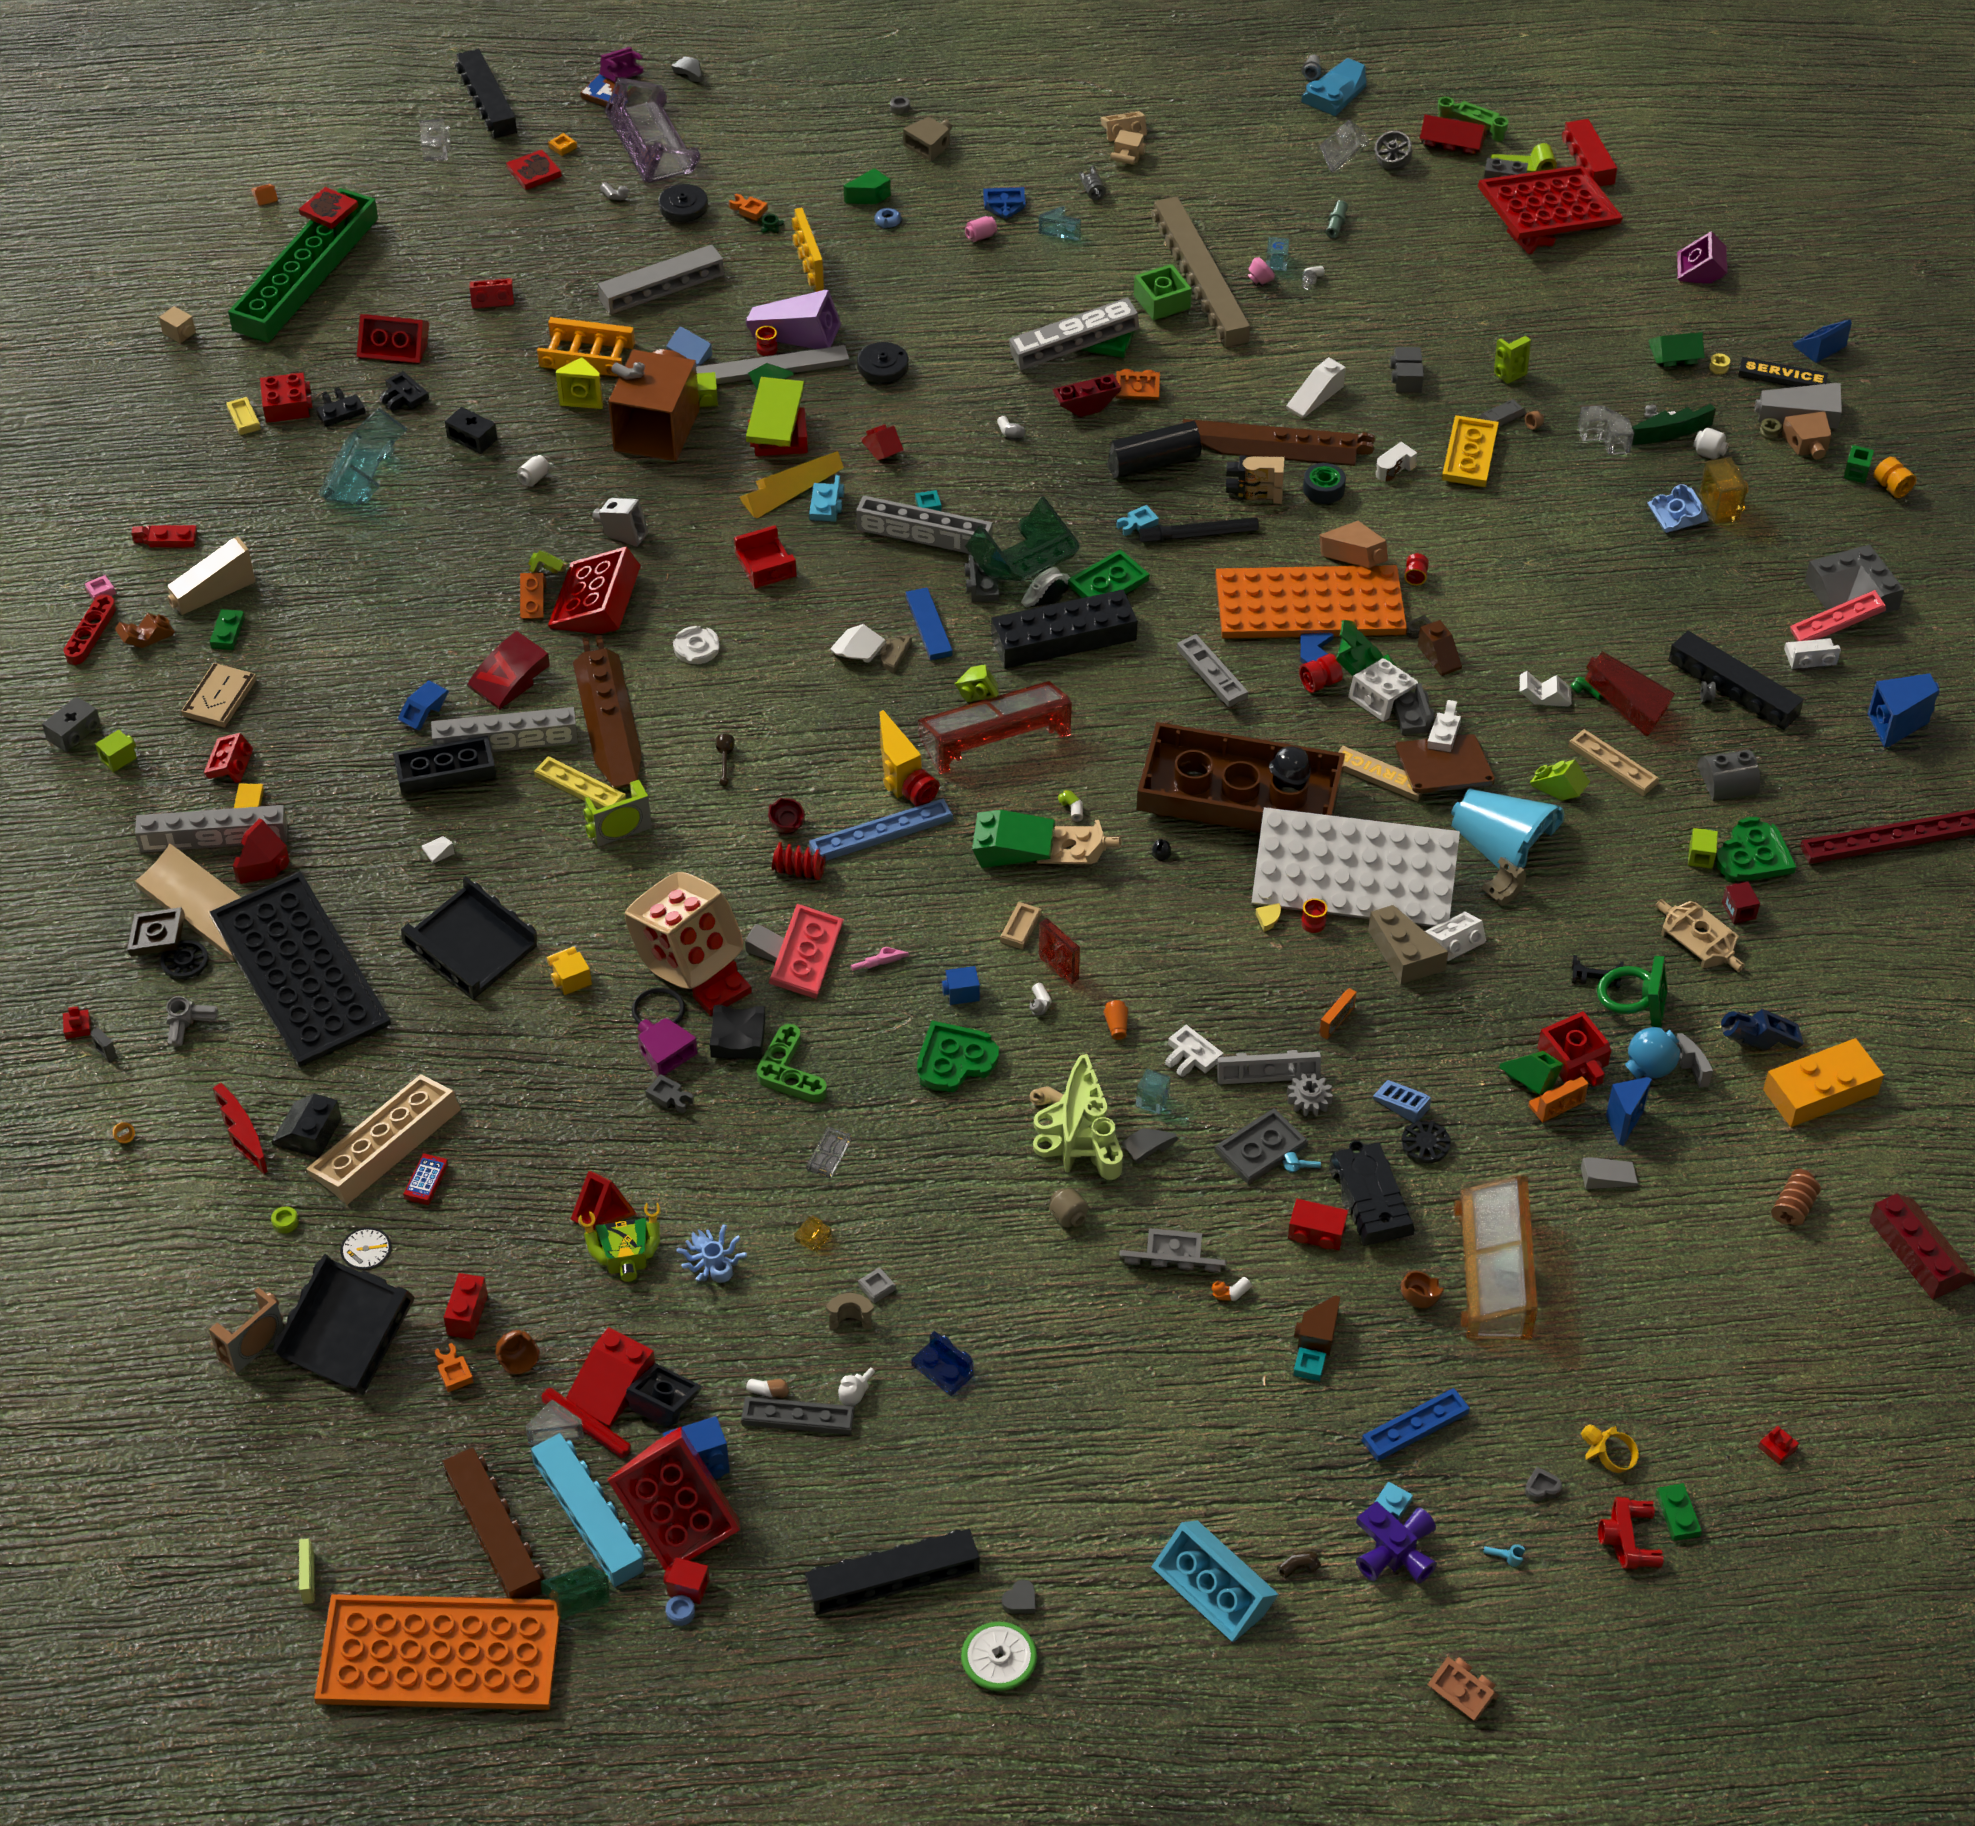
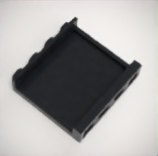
M466 876L463 878V888L415 927L407 923L401 928L402 943L472 1000L537 947V932L534 927L528 923L525 924L513 910L506 909L495 896L487 894L477 882H472Z
M324 1254L322 1259L315 1264L309 1283L302 1288L299 1302L288 1314L287 1324L282 1333L277 1335L272 1351L288 1362L364 1395L415 1297L402 1287L398 1286L395 1288L338 1263Z

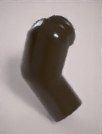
M1312 1551L1294 1553L1277 1567V1571L1284 1578H1287L1302 1566H1306L1309 1572H1314L1321 1566V1561L1317 1558L1318 1555Z

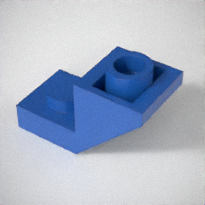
M428 680L407 698L398 720L417 730H421L430 710L440 711L449 690Z

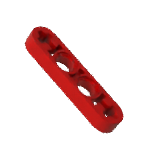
M100 595L96 597L64 647V655L69 664H81L90 654L116 611L112 596ZM95 619L101 620L96 624L89 623L90 621ZM84 635H90V636H91L90 638H88V639H86V640H81V639H79L80 637H82V636H84Z

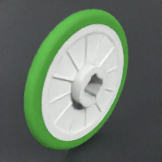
M991 1622L976 1628L966 1638L962 1647L961 1661L966 1674L974 1683L989 1690L1004 1691L1018 1687L1031 1676L1037 1662V1651L1032 1638L1022 1628L1007 1622ZM999 1653L1003 1654V1656L999 1659L995 1658V1656L999 1655Z

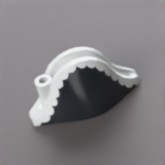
M1056 567L1042 571L1032 580L1021 603L1025 607H1034L1058 602L1069 587L1068 579L1071 577L1068 574L1060 573V570Z

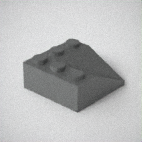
M1870 544L1809 561L1805 582L1826 610L1876 590L1886 605V611L1877 615L1899 609L1904 588Z

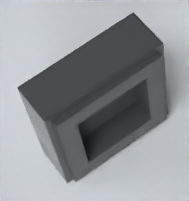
M98 1027L91 1031L95 1049L109 1062L116 1059L117 1054L113 1042Z

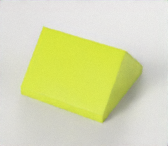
M581 357L556 370L560 406L603 409L600 373L584 358Z

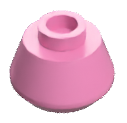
M1260 257L1253 259L1248 269L1251 272L1248 275L1249 278L1256 285L1259 282L1263 285L1274 280L1275 274Z

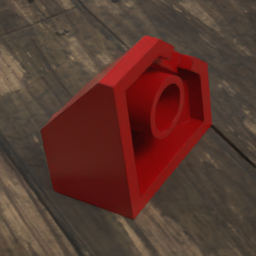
M260 818L243 835L241 844L244 845L241 857H236L233 864L236 882L243 884L275 878L290 862L286 844Z

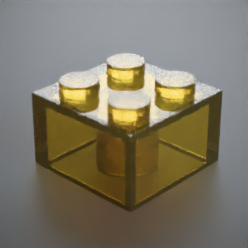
M1731 457L1706 461L1699 495L1714 524L1740 520L1742 510L1745 508V496L1749 489L1748 483L1743 480L1740 474L1739 467L1735 465Z

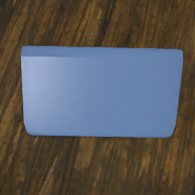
M679 327L666 346V349L678 352L687 359L696 360L697 367L712 356V345L683 327Z

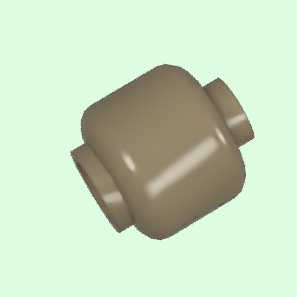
M1061 1188L1051 1196L1049 1211L1061 1226L1066 1228L1077 1227L1086 1220L1088 1204L1075 1189Z

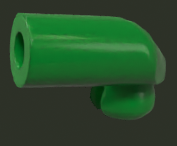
M1580 676L1574 678L1575 681L1570 685L1577 693H1580L1585 688L1598 700L1603 699L1607 693L1595 681Z

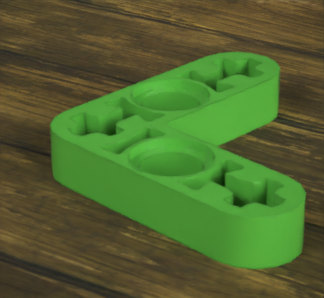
M785 1024L778 1029L757 1067V1080L764 1087L809 1102H820L827 1095L825 1080L821 1077L787 1067L800 1045L801 1033L796 1025ZM785 1037H789L787 1045L785 1044ZM775 1052H783L786 1054L785 1057L781 1059H775L774 1057H772V1055ZM789 1078H795L799 1081L792 1086L785 1083Z

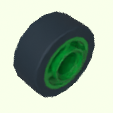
M1319 463L1309 467L1305 471L1303 481L1305 496L1311 501L1321 504L1334 503L1340 500L1345 491V473L1338 466L1329 463Z

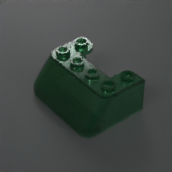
M1044 496L1039 499L1030 514L1023 517L1018 523V529L1026 539L1025 541L1001 551L983 525H980L965 545L987 576L1011 581H1024L1074 557L1080 547L1078 540Z

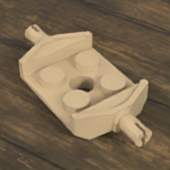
M1095 820L1094 826H1055L1051 859L1038 860L1037 863L1093 864L1098 861L1102 852L1106 851L1107 847H1121L1122 839L1121 837L1104 836L1099 820Z
M1663 899L1656 903L1655 907L1666 915L1661 935L1664 937L1666 934H1670L1702 960L1701 967L1703 969L1724 963L1729 964L1737 972L1744 968L1745 964L1734 956L1739 936L1698 903L1689 901L1678 907L1676 905L1671 907ZM1695 928H1704L1707 932H1699Z

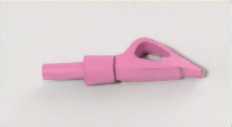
M883 947L877 956L865 958V961L851 965L852 971L865 967L870 969L909 957V953L890 947Z

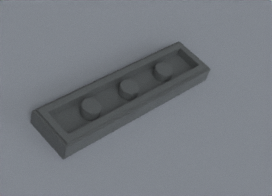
M745 1397L741 1424L851 1435L855 1408L854 1406Z

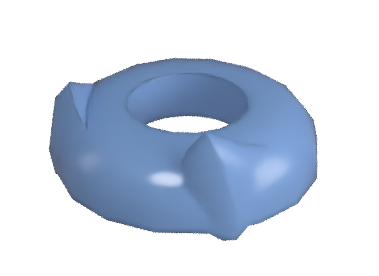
M892 208L881 209L875 215V223L883 229L895 227L902 220L901 213ZM887 214L892 215V217L885 218L883 216Z

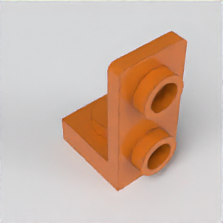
M520 573V617L522 619H542L544 617V588L547 587L546 577L543 573Z

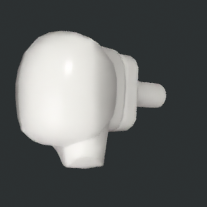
M869 1368L863 1376L856 1374L855 1376L843 1377L838 1389L839 1399L843 1405L855 1406L861 1401L865 1391L869 1388L867 1381L875 1373L873 1368Z

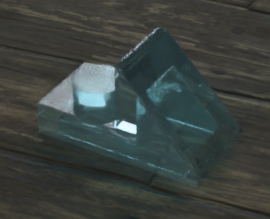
M1061 206L1039 215V234L1079 241L1081 236V219L1065 216V206Z

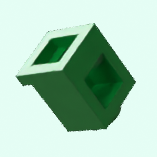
M1852 445L1843 478L1865 483L1874 450Z

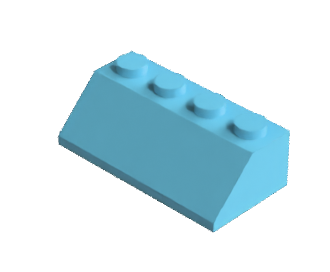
M1198 1520L1181 1522L1151 1566L1232 1642H1235L1263 1618L1279 1595Z

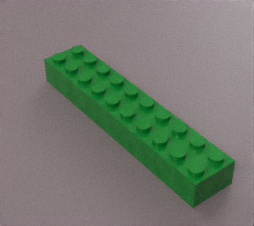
M339 188L336 192L357 200L359 207L333 229L310 220L228 311L232 331L269 343L378 220L375 198Z

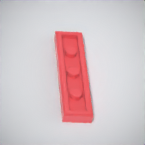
M1876 590L1796 623L1790 626V630L1797 641L1818 640L1886 611V605Z

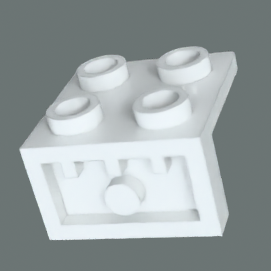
M1381 659L1353 676L1348 698L1384 722L1390 717L1394 700L1415 688L1418 681L1386 659Z

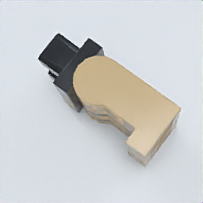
M1240 455L1239 462H1227L1226 477L1238 478H1226V493L1238 494V500H1244V498L1248 500L1263 498L1273 499L1274 504H1282L1284 457L1246 458V456Z

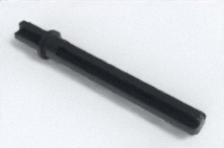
M1256 517L1172 526H1162V524H1159L1158 527L1139 529L1140 542L1158 540L1164 542V540L1257 531L1259 522Z

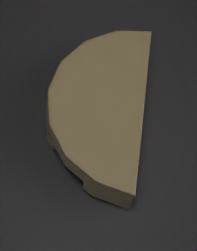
M900 636V639L886 641V644L880 651L881 663L886 670L895 674L912 644V637Z

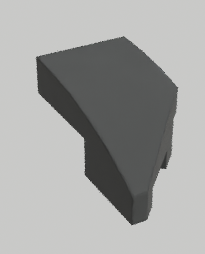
M684 56L671 66L674 73L687 74L689 81H703V72L698 59Z
M1142 1128L1121 1143L1137 1164H1140L1158 1149L1161 1152L1165 1151L1178 1141L1179 1138L1175 1133Z

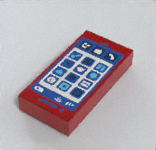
M423 1153L403 1193L404 1200L429 1206L449 1165L448 1159Z

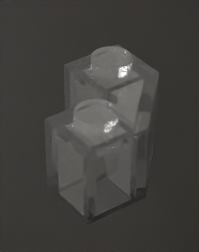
M1603 405L1581 407L1578 429L1582 441L1604 440L1609 455L1630 453L1634 432L1629 418Z

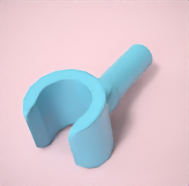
M1295 1152L1286 1153V1160L1282 1161L1286 1170L1290 1173L1304 1167L1321 1168V1162L1298 1160Z
M1517 1544L1513 1545L1510 1550L1484 1546L1483 1553L1506 1558L1509 1565L1516 1567L1522 1563L1523 1558L1516 1557L1515 1555L1522 1556L1525 1548Z

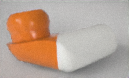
M1242 1277L1233 1286H1226L1225 1282L1216 1281L1211 1288L1216 1299L1236 1301L1252 1287V1284L1247 1278Z

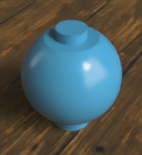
M1658 1027L1645 1028L1639 1031L1630 1041L1628 1047L1629 1061L1625 1063V1066L1637 1079H1640L1642 1076L1649 1078L1664 1077L1671 1073L1679 1062L1680 1048L1676 1045L1679 1039L1670 1029L1665 1032L1662 1028Z

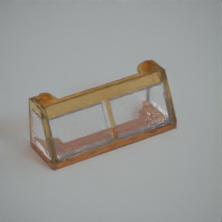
M1514 1176L1462 1189L1459 1200L1454 1201V1216H1459V1221L1462 1223L1467 1306L1466 1311H1461V1327H1466V1338L1531 1340L1538 1305L1528 1176Z

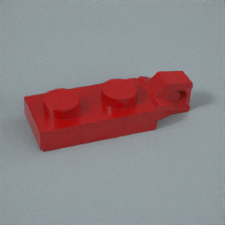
M197 526L132 527L131 535L134 543L148 544L150 548L194 547Z

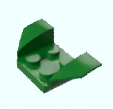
M1342 621L1339 635L1342 640L1336 661L1352 676L1381 659H1386L1396 666L1389 654L1383 656L1379 649L1357 629L1354 621Z

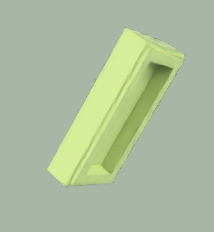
M299 1539V1591L303 1604L315 1601V1559L313 1546L309 1539Z

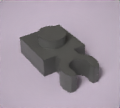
M661 1074L645 1091L646 1098L665 1108L673 1104L680 1113L686 1112V1105L682 1102L694 1103V1096L690 1092H682V1085Z

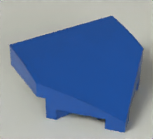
M1024 187L983 188L984 209L1000 217L1008 218L1025 208Z

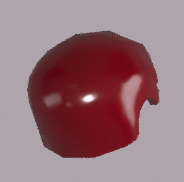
M779 798L775 803L769 805L768 820L772 828L777 832L789 834L797 831L803 825L805 811L801 804L794 799Z

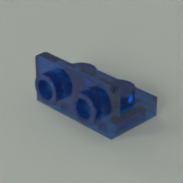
M936 1331L930 1334V1342L911 1359V1365L950 1396L955 1394L974 1376L973 1359L967 1352L957 1349L949 1338L939 1335Z

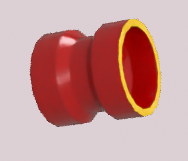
M771 326L758 328L756 330L757 352L762 356L774 355L778 351L776 329Z
M1415 553L1408 556L1404 578L1409 584L1421 585L1425 583L1429 560L1425 555Z
M1312 898L1307 900L1303 905L1301 925L1307 932H1321L1326 926L1327 905L1320 899Z

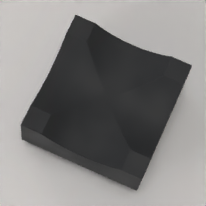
M714 1005L710 1037L711 1058L762 1059L765 1006L734 1009L723 1005Z

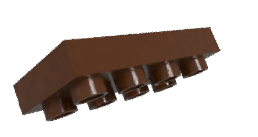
M1156 722L1137 790L1136 810L1154 813L1158 816H1172L1201 821L1210 825L1218 824L1242 828L1256 833H1261L1264 808L1333 816L1343 775L1345 753ZM1296 746L1307 753L1311 765V775L1305 784L1292 786L1282 782L1271 773L1269 764L1283 747ZM1188 771H1196L1204 775L1192 777L1188 776L1187 773ZM1283 787H1291L1297 789L1298 792L1286 793L1281 791Z

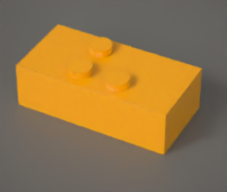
M1854 1038L1768 1071L1763 1091L1788 1125L1793 1127L1877 1095L1884 1074L1858 1040Z

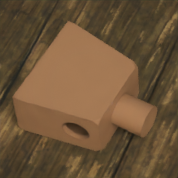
M1825 411L1788 416L1784 419L1781 434L1797 455L1812 454L1816 460L1825 456L1831 440V432Z

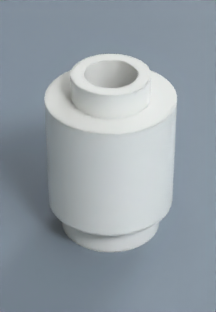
M541 455L529 459L517 470L519 481L523 485L530 487L535 485L548 473L550 468L548 461Z

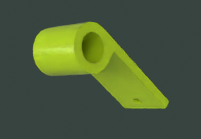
M1546 143L1536 145L1532 150L1531 156L1491 155V158L1528 163L1527 173L1557 168L1552 148Z

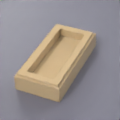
M1018 902L1000 936V943L1024 949L1041 916V908Z

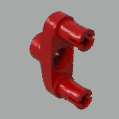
M1616 1497L1612 1506L1611 1519H1601L1599 1521V1543L1613 1545L1618 1561L1624 1569H1637L1638 1567L1662 1568L1664 1558L1659 1556L1663 1554L1662 1550L1638 1549L1635 1546L1631 1518L1653 1519L1655 1514V1507H1651L1654 1505L1653 1501L1630 1500L1628 1497Z

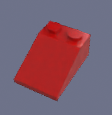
M608 1327L592 1347L566 1398L610 1429L629 1404L625 1398L627 1388L655 1364L654 1350Z

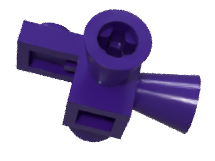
M1376 1501L1357 1517L1356 1524L1376 1541L1375 1549L1356 1558L1358 1569L1367 1579L1375 1581L1386 1566H1389L1395 1572L1404 1565L1419 1584L1425 1581L1435 1570L1437 1562L1416 1550L1417 1540L1436 1530L1433 1518L1424 1509L1417 1508L1403 1525Z

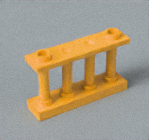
M550 317L548 325L550 339L552 340L548 349H537L539 367L559 369L582 357L600 375L620 377L612 372V366L616 362L622 365L620 355L623 348H634V327ZM561 340L572 342L569 351L557 350ZM581 343L594 344L590 354L578 353ZM602 345L614 347L611 357L599 355Z

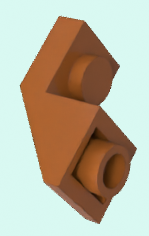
M150 613L146 614L139 626L132 623L129 625L119 622L115 628L124 643L140 648L173 636L175 633L169 624L170 621L165 616L160 614L156 616Z

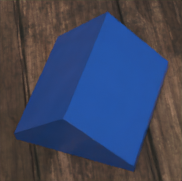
M1851 319L1823 326L1794 342L1793 345L1797 350L1817 363L1847 346L1852 325Z
M1645 1077L1612 1085L1606 1118L1618 1144L1622 1146L1626 1143L1645 1110L1652 1081L1651 1078Z

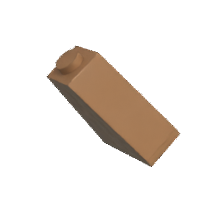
M1359 521L1319 535L1321 555L1324 557L1367 568L1388 561L1386 540Z

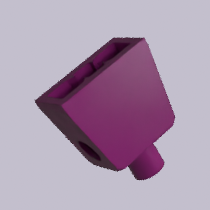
M664 1018L656 1024H653L649 1019H644L637 1027V1030L641 1033L638 1036L640 1053L657 1077L660 1074L665 1076L698 1054L696 1037L668 1018Z

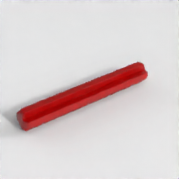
M547 1388L541 1396L542 1402L620 1458H625L630 1453V1443L553 1388Z

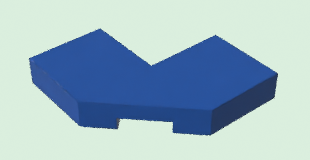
M1301 634L1300 662L1305 664L1327 655L1328 653L1321 648L1333 640L1334 634Z

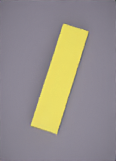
M549 756L534 770L535 777L585 801V798L590 797L593 805L599 809L626 800V794Z

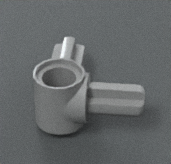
M182 996L171 998L166 1005L168 1012L167 1024L170 1026L168 1045L175 1048L182 1046L185 1028L193 1024L194 1020L215 1021L218 1017V1008L216 1006L195 1005L193 1001H188ZM180 1010H184V1011H183L182 1013H180V1014H175L176 1012H178V1011H180Z

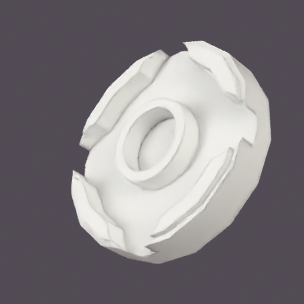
M701 626L687 627L678 632L673 642L676 657L688 664L707 663L719 653V638L712 629L707 627L706 629H701Z

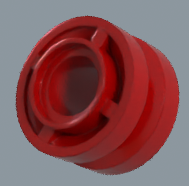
M918 769L911 773L903 783L902 795L918 807L930 803L935 798L940 784L926 770Z

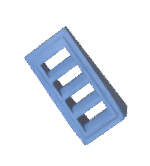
M1387 1080L1373 1095L1375 1101L1412 1123L1419 1121L1430 1109L1431 1097L1390 1080ZM1388 1089L1392 1091L1389 1096L1384 1095ZM1396 1095H1399L1400 1097L1397 1100L1393 1099Z

